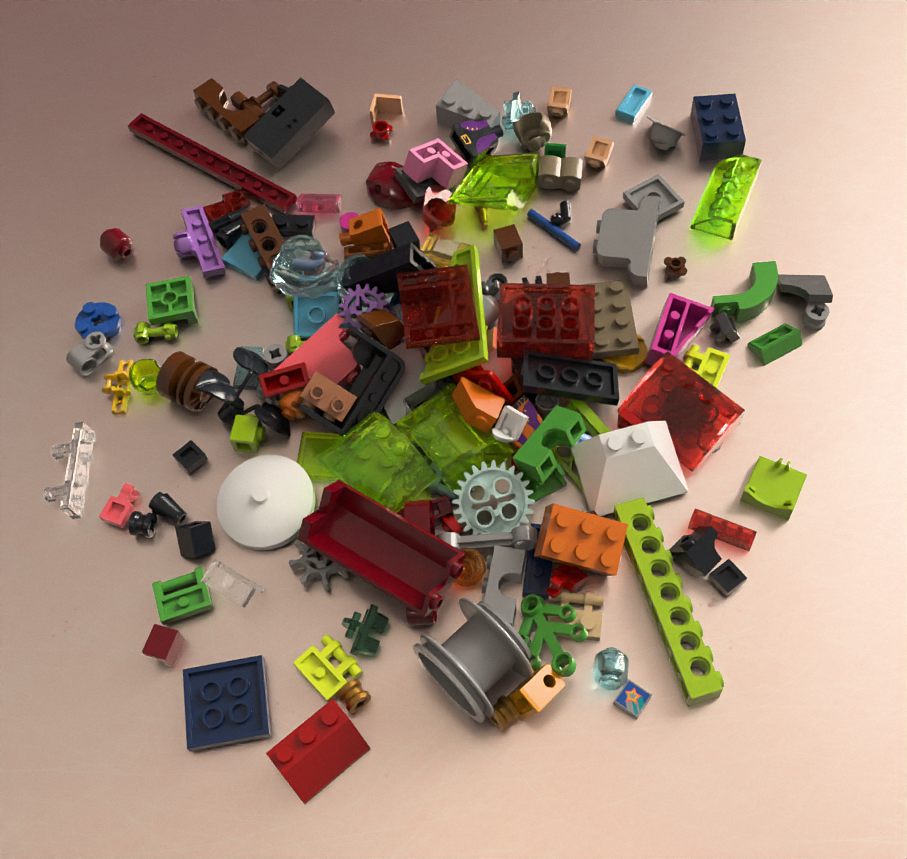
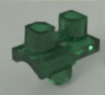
M371 604L370 608L366 610L362 622H359L361 617L359 612H354L352 619L343 618L342 626L347 629L345 637L352 639L354 633L357 632L349 652L350 654L357 656L361 652L373 656L377 652L380 641L369 637L368 633L370 629L383 633L389 618L377 612L378 606Z

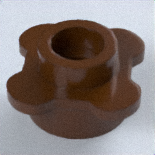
M666 257L664 259V264L666 265L665 274L671 278H679L686 275V259L684 257Z

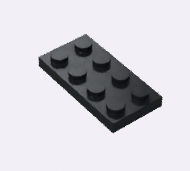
M523 350L521 356V392L617 406L620 400L617 364Z

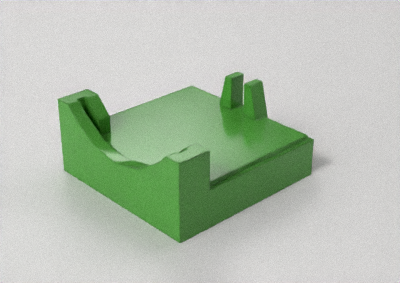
M190 276L145 284L148 320L151 325L187 319L189 324L198 323L194 302L195 287Z

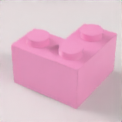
M438 138L410 149L403 171L416 183L432 177L447 190L461 184L468 163Z

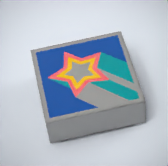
M628 679L613 704L637 720L651 699L652 694Z

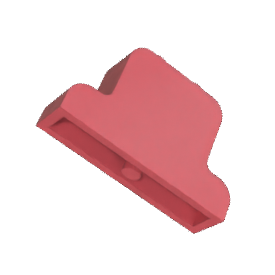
M336 313L274 370L305 362L309 378L316 371L345 389L349 384L352 385L361 371V367L354 360L352 351L343 344L350 335L338 328L340 324H343L344 319Z

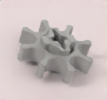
M298 539L294 541L296 549L303 551V555L300 559L290 560L289 565L293 571L299 568L306 569V573L300 578L303 587H307L313 578L319 577L322 579L324 590L328 591L330 589L328 583L329 576L339 573L344 578L349 577L348 571L306 544L301 543Z

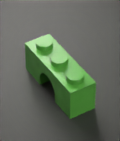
M556 405L514 455L513 460L518 471L523 472V475L544 483L558 466L551 448L557 445L573 447L585 433L586 427L581 414Z

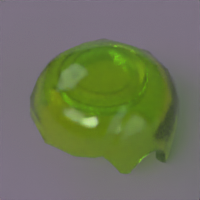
M141 359L134 362L129 368L131 385L142 395L157 393L156 380L161 367L157 364L156 360Z

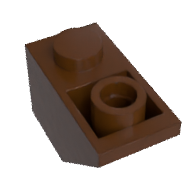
M385 309L359 314L356 317L362 325L360 330L389 350L393 349L408 333L401 321Z

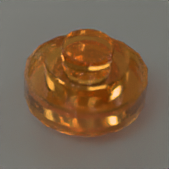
M464 547L458 549L465 553L462 563L464 570L461 576L454 582L468 587L476 585L481 581L486 572L485 559L479 551L473 548Z

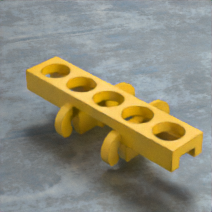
M132 359L127 362L120 360L118 371H115L114 374L104 375L106 386L102 387L101 390L105 394H114L111 409L113 414H126L128 398L132 392L130 390L131 380L134 378V362ZM128 365V370L123 371L124 366ZM111 382H117V388L111 386ZM122 385H127V388L125 390L120 387ZM123 396V400H118V397ZM122 404L121 410H116V407Z

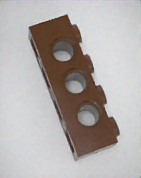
M265 204L240 213L242 222L239 225L244 236H249L250 240H248L252 252L258 253L259 258H257V261L262 271L266 269L268 273L266 278L270 287H275L278 294L302 285L301 273L299 270L292 269L293 257ZM276 266H283L279 269H275Z

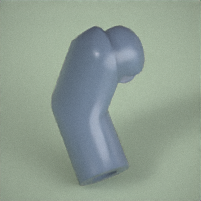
M314 251L312 259L309 260L293 259L292 269L313 271L324 265V253L322 251Z

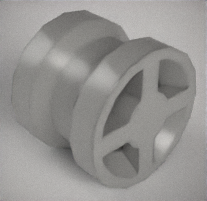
M809 303L802 318L803 325L812 331L821 330L828 319L829 307L825 303Z
M280 344L270 345L264 351V359L270 371L276 369L288 358L285 347Z

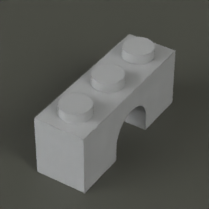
M495 545L493 554H488L486 569L490 570L489 577H484L482 583V593H485L484 602L497 610L514 627L517 599L506 597L499 590L507 583H522L526 550Z

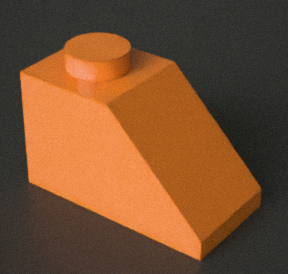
M464 377L460 379L452 393V397L465 422L488 434L498 419L505 400Z

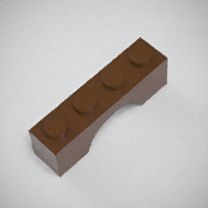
M212 78L194 89V102L198 109L204 110L211 120H216L224 131L227 130L231 133L234 140L240 141L243 145L247 146L248 142L244 135L260 118L248 108L239 111L226 109L228 100L225 90Z

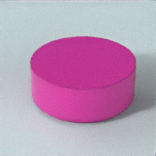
M348 212L341 216L339 222L343 232H349V220L359 216L357 213Z

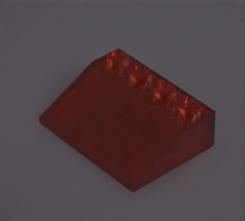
M500 283L496 340L497 358H521L523 350L593 360L595 285Z
M668 351L649 369L617 410L619 413L625 407L641 419L643 423L666 421L678 461L692 472L741 424L745 409Z

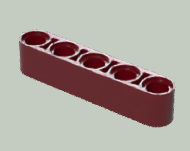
M432 500L405 502L404 518L435 535ZM406 607L409 626L437 623V611L433 610L424 618Z

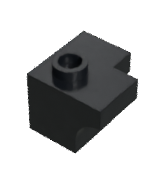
M712 526L698 527L691 535H683L669 549L673 560L683 565L691 576L705 577L722 560L715 549V539L718 533Z

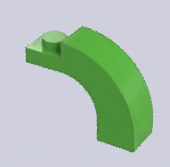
M776 261L752 263L749 275L751 288L741 294L713 296L710 307L714 308L711 317H716V315L724 311L728 316L734 315L736 323L751 320L763 313L770 305L777 286L778 268Z

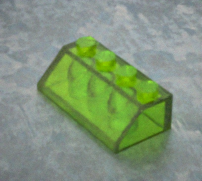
M739 154L717 163L690 228L733 241L757 181L762 159Z

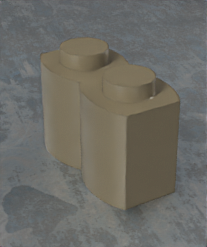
M541 156L537 186L544 189L580 190L583 160L576 157Z

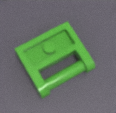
M202 566L195 568L194 572L165 582L157 581L152 583L160 621L163 625L213 609L206 574ZM196 581L198 583L197 585L165 595V592L191 584Z

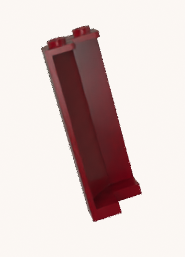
M337 480L323 489L319 509L302 520L298 536L299 541L424 618L433 610L436 612L441 607L445 595L464 570V565L462 564L465 557L464 552L341 480Z

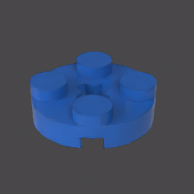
M105 302L86 303L75 320V329L83 340L90 333L96 331L103 333L106 339L110 336L113 338L119 333L122 326V320L117 308ZM99 320L103 321V323H98V325L95 326V322Z

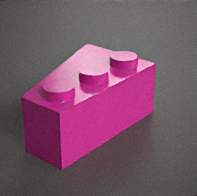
M670 293L660 314L644 363L667 371L705 326L714 308Z

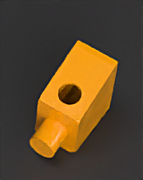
M545 664L534 671L532 678H526L507 696L517 708L521 721L538 713L565 686V682L562 680L563 677L555 672L552 665Z

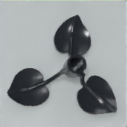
M237 347L233 351V357L237 364L249 370L237 392L233 386H230L229 379L218 371L207 370L199 377L195 391L207 393L225 402L217 412L218 417L223 422L233 424L236 415H246L255 410L254 413L261 422L288 439L290 436L289 421L282 416L281 413L283 411L280 408L264 402L262 405L255 404L244 410V402L239 398L253 373L260 375L268 372V365L260 355L244 347Z

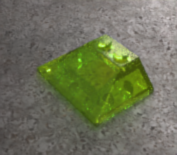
M539 153L490 155L472 168L448 199L449 203L512 211L522 209L537 188L540 163Z
M453 382L395 423L408 441L411 443L415 440L440 469L442 481L452 492L454 489H462L457 481L463 480L466 482L467 479L463 473L466 471L472 475L473 465L480 470L482 469L481 464L483 461L487 467H491L492 460H495L496 467H498L515 453L507 443L498 442L493 437V427L487 434L465 422L452 397V393L456 388Z
M375 411L371 412L317 457L336 480H341L395 513L405 506V502L413 500L437 479V476L419 451L385 416Z

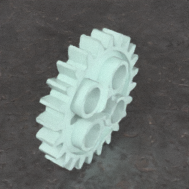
M492 460L491 467H487L483 461L481 464L482 469L478 470L473 465L472 475L466 471L463 473L467 479L466 482L463 480L457 481L462 489H454L453 491L459 495V498L452 500V503L459 505V508L455 509L453 513L462 515L457 522L467 523L464 528L465 532L471 528L474 530L472 535H478V533L511 532L513 528L521 526V522H530L525 515L534 513L532 509L528 508V505L535 503V500L528 498V495L534 491L533 489H525L530 481H521L523 472L515 475L513 473L515 470L514 465L507 470L505 469L504 461L500 467H496L495 460ZM500 479H505L510 484L509 490L505 493L498 492L495 488V483ZM479 485L484 488L485 496L483 498L475 499L472 497L471 489L474 486ZM510 494L516 495L514 499L498 502L496 508H493L491 504L476 509L471 507L473 504L489 501L490 495H494L497 499ZM506 504H513L517 510L516 514L512 517H506L502 513V507ZM482 510H486L491 513L492 519L489 523L483 524L478 520L477 514Z

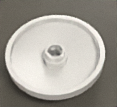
M262 455L251 458L237 466L223 482L216 506L219 522L227 535L245 548L271 550L282 547L299 536L303 518L314 512L316 500L314 486L306 471L298 463L287 457Z

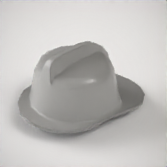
M647 116L653 122L650 138L653 140L654 146L659 149L667 150L669 147H674L680 137L686 135Z

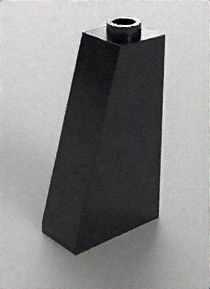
M410 242L344 268L343 288L347 291L349 288L356 291L357 284L360 285L361 289H364L365 285L369 284L370 290L376 286L379 289L378 294H388L437 285L438 265Z

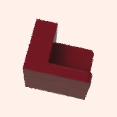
M154 624L142 653L145 656L162 660L166 666L173 668L185 638L178 630Z

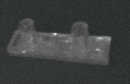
M84 422L74 423L71 443L52 446L51 453L56 460L69 458L65 483L63 486L46 487L44 490L45 500L48 502L61 501L60 509L72 519L82 518L83 508L86 504V488L89 484V468L92 464V449L96 440L95 432Z

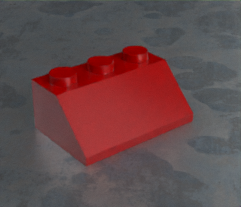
M332 699L266 754L302 802L306 804L371 748L335 700Z

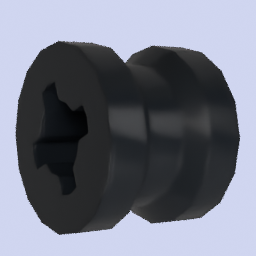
M139 511L132 512L128 525L130 535L138 536L143 534L145 537L152 538L157 529V515L155 513L144 515Z

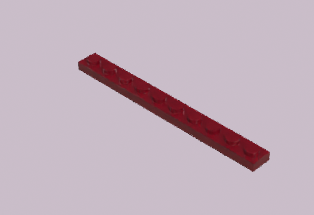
M142 113L128 125L130 132L283 214L298 201L296 194Z

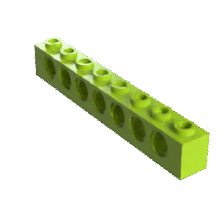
M644 497L614 505V520L628 524L624 546L688 707L719 698L723 690L722 687H724L723 677L719 671L714 669L712 651L708 645L705 646L702 640V627L699 621H695L693 618L691 600L683 594L681 576L673 570L671 552L664 548L662 543L664 542L663 533L660 527L656 528L654 524L655 516L651 505L647 506ZM634 526H642L645 530L638 531ZM651 548L654 553L647 554L642 549ZM660 571L664 574V576L656 577L652 574V572ZM669 594L674 600L666 601L661 595ZM679 618L684 624L680 626L675 625L671 619ZM688 642L692 644L694 649L690 651L682 648L681 643ZM699 667L703 670L704 675H694L691 668Z

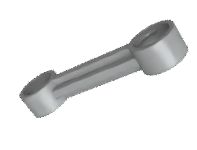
M518 526L513 528L511 532L460 536L453 532H443L436 535V537L460 551L494 549L495 545L530 551L535 549L537 545V530L531 526Z

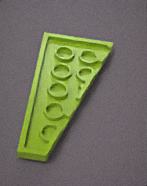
M474 244L453 252L447 274L449 278L448 285L442 292V307H438L430 337L432 341L429 353L425 355V370L421 372L419 378L423 385L489 362L479 253Z

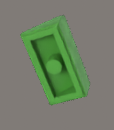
M785 323L747 344L757 358L766 365L802 346L801 331Z

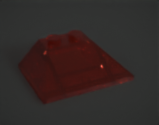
M467 264L397 273L406 349L480 340Z

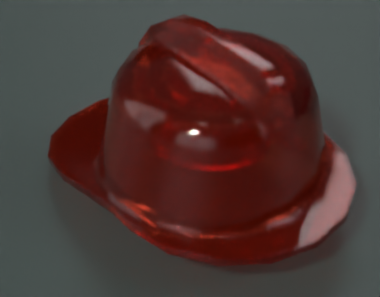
M430 186L426 190L421 213L422 221L429 227V232L431 233L434 230H442L454 224L456 213L454 195L443 186Z

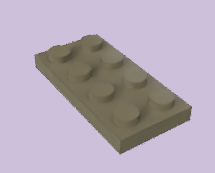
M627 279L581 284L591 358L639 354Z

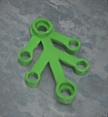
M535 594L526 596L521 602V613L524 619L518 633L523 640L525 639V643L531 652V657L528 659L529 663L535 659L530 664L533 671H536L541 666L542 661L539 658V654L544 641H546L554 656L551 665L555 672L561 677L573 675L576 670V662L568 652L563 651L554 634L571 636L575 642H583L587 638L588 632L580 623L570 625L549 622L544 615L560 616L563 622L571 623L576 619V611L569 604L563 606L546 604L541 596ZM535 621L538 627L531 643L528 635ZM582 630L579 635H575L576 632Z

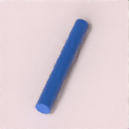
M530 209L527 216L573 250H579L581 247L579 242L535 210Z

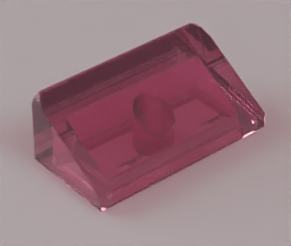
M301 193L296 199L298 212L340 213L342 194Z

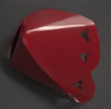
M391 161L377 163L366 180L367 193L378 205L391 209H403L424 203H413L395 178L394 172L396 168H392V165L397 168L404 167L399 163ZM376 185L381 186V191L379 194L376 193L374 190V187Z

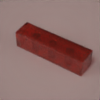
M696 508L688 526V529L694 531L698 527L712 526L718 533L717 540L746 551H750L757 531Z

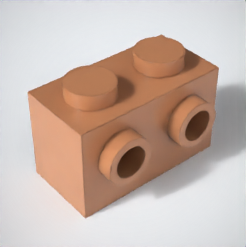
M316 371L300 394V397L303 398L302 404L313 411L316 407L324 411L322 416L332 423H335L336 420L342 422L357 399L355 395Z

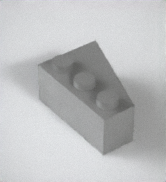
M455 79L436 104L437 123L452 128L453 124L479 118L486 119L490 127L500 125V112L458 79Z

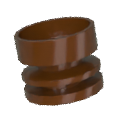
M175 352L163 363L157 376L156 390L159 395L173 402H178L179 405L196 413L207 407L213 399V396L207 393L195 391L199 377L207 370H218L184 352Z

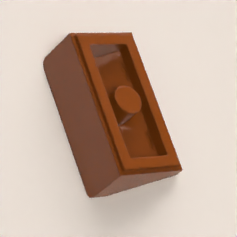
M388 242L344 247V260L346 262L367 260L389 251Z

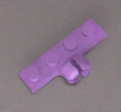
M202 205L181 209V215L187 231L176 232L173 235V239H176L174 241L175 251L179 252L176 253L179 258L195 256L203 277L224 274L225 266Z

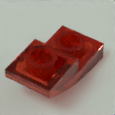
M242 189L223 194L221 202L205 206L203 209L207 220L211 222L226 215V212L231 213L245 205L249 207L251 201Z

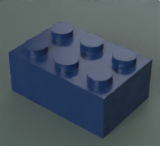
M736 93L694 96L690 115L699 161L742 158L746 138Z

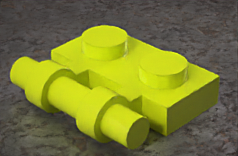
M692 344L683 357L684 363L682 367H679L676 373L677 379L675 384L681 387L685 385L686 381L691 380L693 381L691 389H701L707 395L714 397L729 362L730 354L709 347L706 353L702 354L699 353L700 347ZM693 364H700L698 371L692 369Z
M327 634L321 639V643L325 646L322 651H319L312 645L293 664L321 696L329 702L337 697V692L348 683L343 676L350 673L357 679L362 675L363 671L357 666L358 662L353 656L349 657L342 650L343 646L338 640H333ZM333 656L341 663L336 669L328 661Z

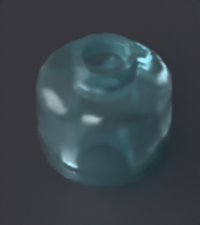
M610 647L601 650L594 658V680L605 690L614 691L627 683L629 678V658L617 648Z

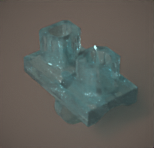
M519 91L514 92L512 100L504 101L503 108L507 116L502 117V124L505 130L514 129V123L524 114L535 113L536 107L529 101L523 103L520 100Z

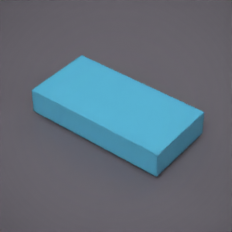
M634 84L616 109L615 116L634 123L652 97V91Z

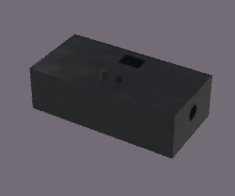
M300 77L244 135V138L255 152L280 171L335 114V110L327 97Z

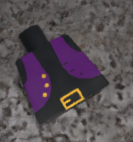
M479 118L453 124L449 137L462 158L468 163V167L471 168L496 151L499 143L498 138L503 137V129L500 125L490 127L486 119Z

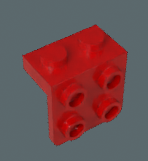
M481 365L452 375L458 383L464 377L505 400L503 406L512 405L514 402V398L497 375L491 370H484Z

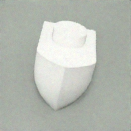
M509 405L504 406L495 428L492 429L493 437L501 443L518 441L529 417Z

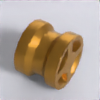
M359 679L349 681L337 692V697L340 701H344L347 704L346 709L350 714L362 709L371 699L369 692L361 688L362 683Z
M501 695L497 699V703L492 706L494 715L488 716L500 731H504L508 727V723L511 720H517L520 714L514 704L506 696Z

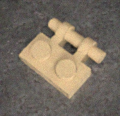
M564 588L556 598H550L553 601H561L560 606L569 604V602L584 604V610L574 609L577 616L571 623L563 622L560 616L550 615L548 616L549 622L570 625L580 623L588 632L585 640L600 641L603 612L592 611V605L603 606V595H594V592L586 591V594L570 592ZM582 630L576 632L575 635H579ZM554 634L555 636L572 638L571 636Z

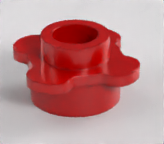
M377 121L372 126L373 131L370 132V137L386 141L389 139V134L393 131V127L386 121Z

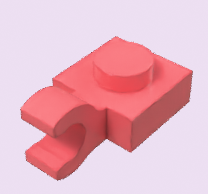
M125 483L117 498L110 496L99 518L102 521L124 528L135 508L131 502L135 501L139 491L134 490L135 487L133 485Z

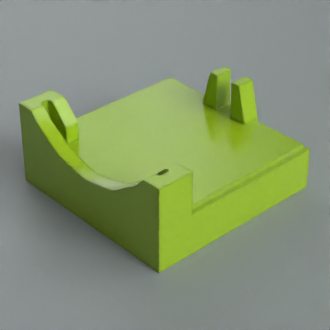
M759 455L740 501L789 521L808 474L791 468V461L784 465L782 464L783 458L775 462Z

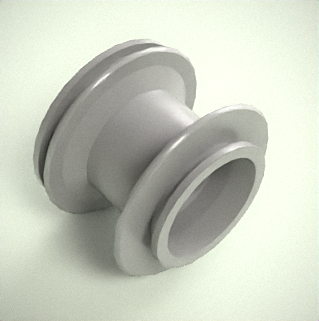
M461 598L459 605L467 622L442 645L429 636L422 634L420 636L422 645L416 643L413 646V650L428 673L447 695L470 717L481 723L485 719L484 714L488 716L494 715L493 707L485 693L510 669H513L525 678L533 677V669L528 661L531 657V652L514 627L492 606L483 601L476 604L467 598Z

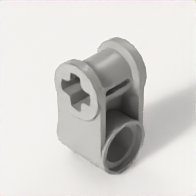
M92 332L68 352L66 361L81 375L88 376L106 359L110 358L113 353V347L110 343L106 342V337L103 333Z

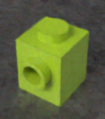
M236 415L229 439L234 451L258 454L260 443L265 439L266 428L255 415Z

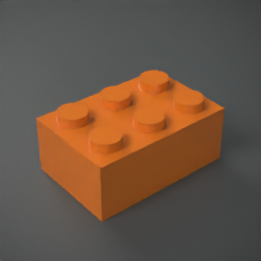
M550 504L545 507L534 557L604 576H616L628 524L558 504Z

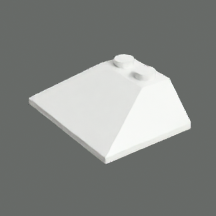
M666 421L644 422L594 436L570 447L589 511L594 510L598 516L612 514L614 512V505L644 497L646 504L688 492Z

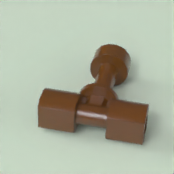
M272 81L266 86L267 91L257 98L251 96L248 99L240 91L235 92L230 97L232 105L238 110L248 108L261 119L265 114L261 105L271 97L274 99L278 98L277 86L279 84Z

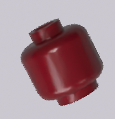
M118 228L108 229L100 237V248L113 260H122L131 255L133 241Z

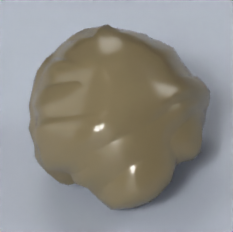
M541 112L524 114L514 123V133L521 146L532 152H536L544 147L545 143H548L552 137L551 122Z

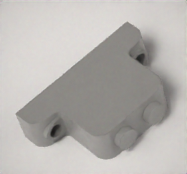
M646 196L638 205V210L607 209L603 212L602 219L597 221L596 233H599L598 240L594 239L593 253H597L599 264L605 267L628 269L627 276L631 277L632 283L637 286H648L660 210L659 196Z
M411 340L405 341L390 350L401 357L405 363V372L384 405L392 425L400 433L411 428L414 423L412 408L432 397L439 384L437 380L424 385L419 381L421 372L425 370L426 363L424 359L428 352L424 346L419 348Z

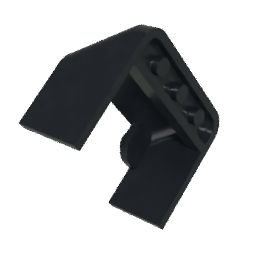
M340 324L338 328L358 340L353 348L352 355L354 360L362 365L363 368L348 391L355 395L357 399L343 421L336 420L335 423L322 416L324 411L316 408L313 412L294 401L291 403V406L346 439L357 442L365 438L405 372V363L401 357L351 324Z

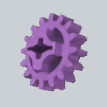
M357 284L356 291L349 288L348 292L350 295H342L345 304H339V308L344 310L339 313V316L346 318L343 324H351L360 330L362 325L356 323L351 318L356 319L359 314H362V301L367 306V313L385 309L389 306V302L382 301L386 296L384 293L378 294V287L375 286L370 290L369 284H366L365 288L361 289L360 285ZM365 295L372 296L377 301H370L366 298ZM354 299H357V300L355 301L354 305H353V306H350L351 303L353 302V300H354Z

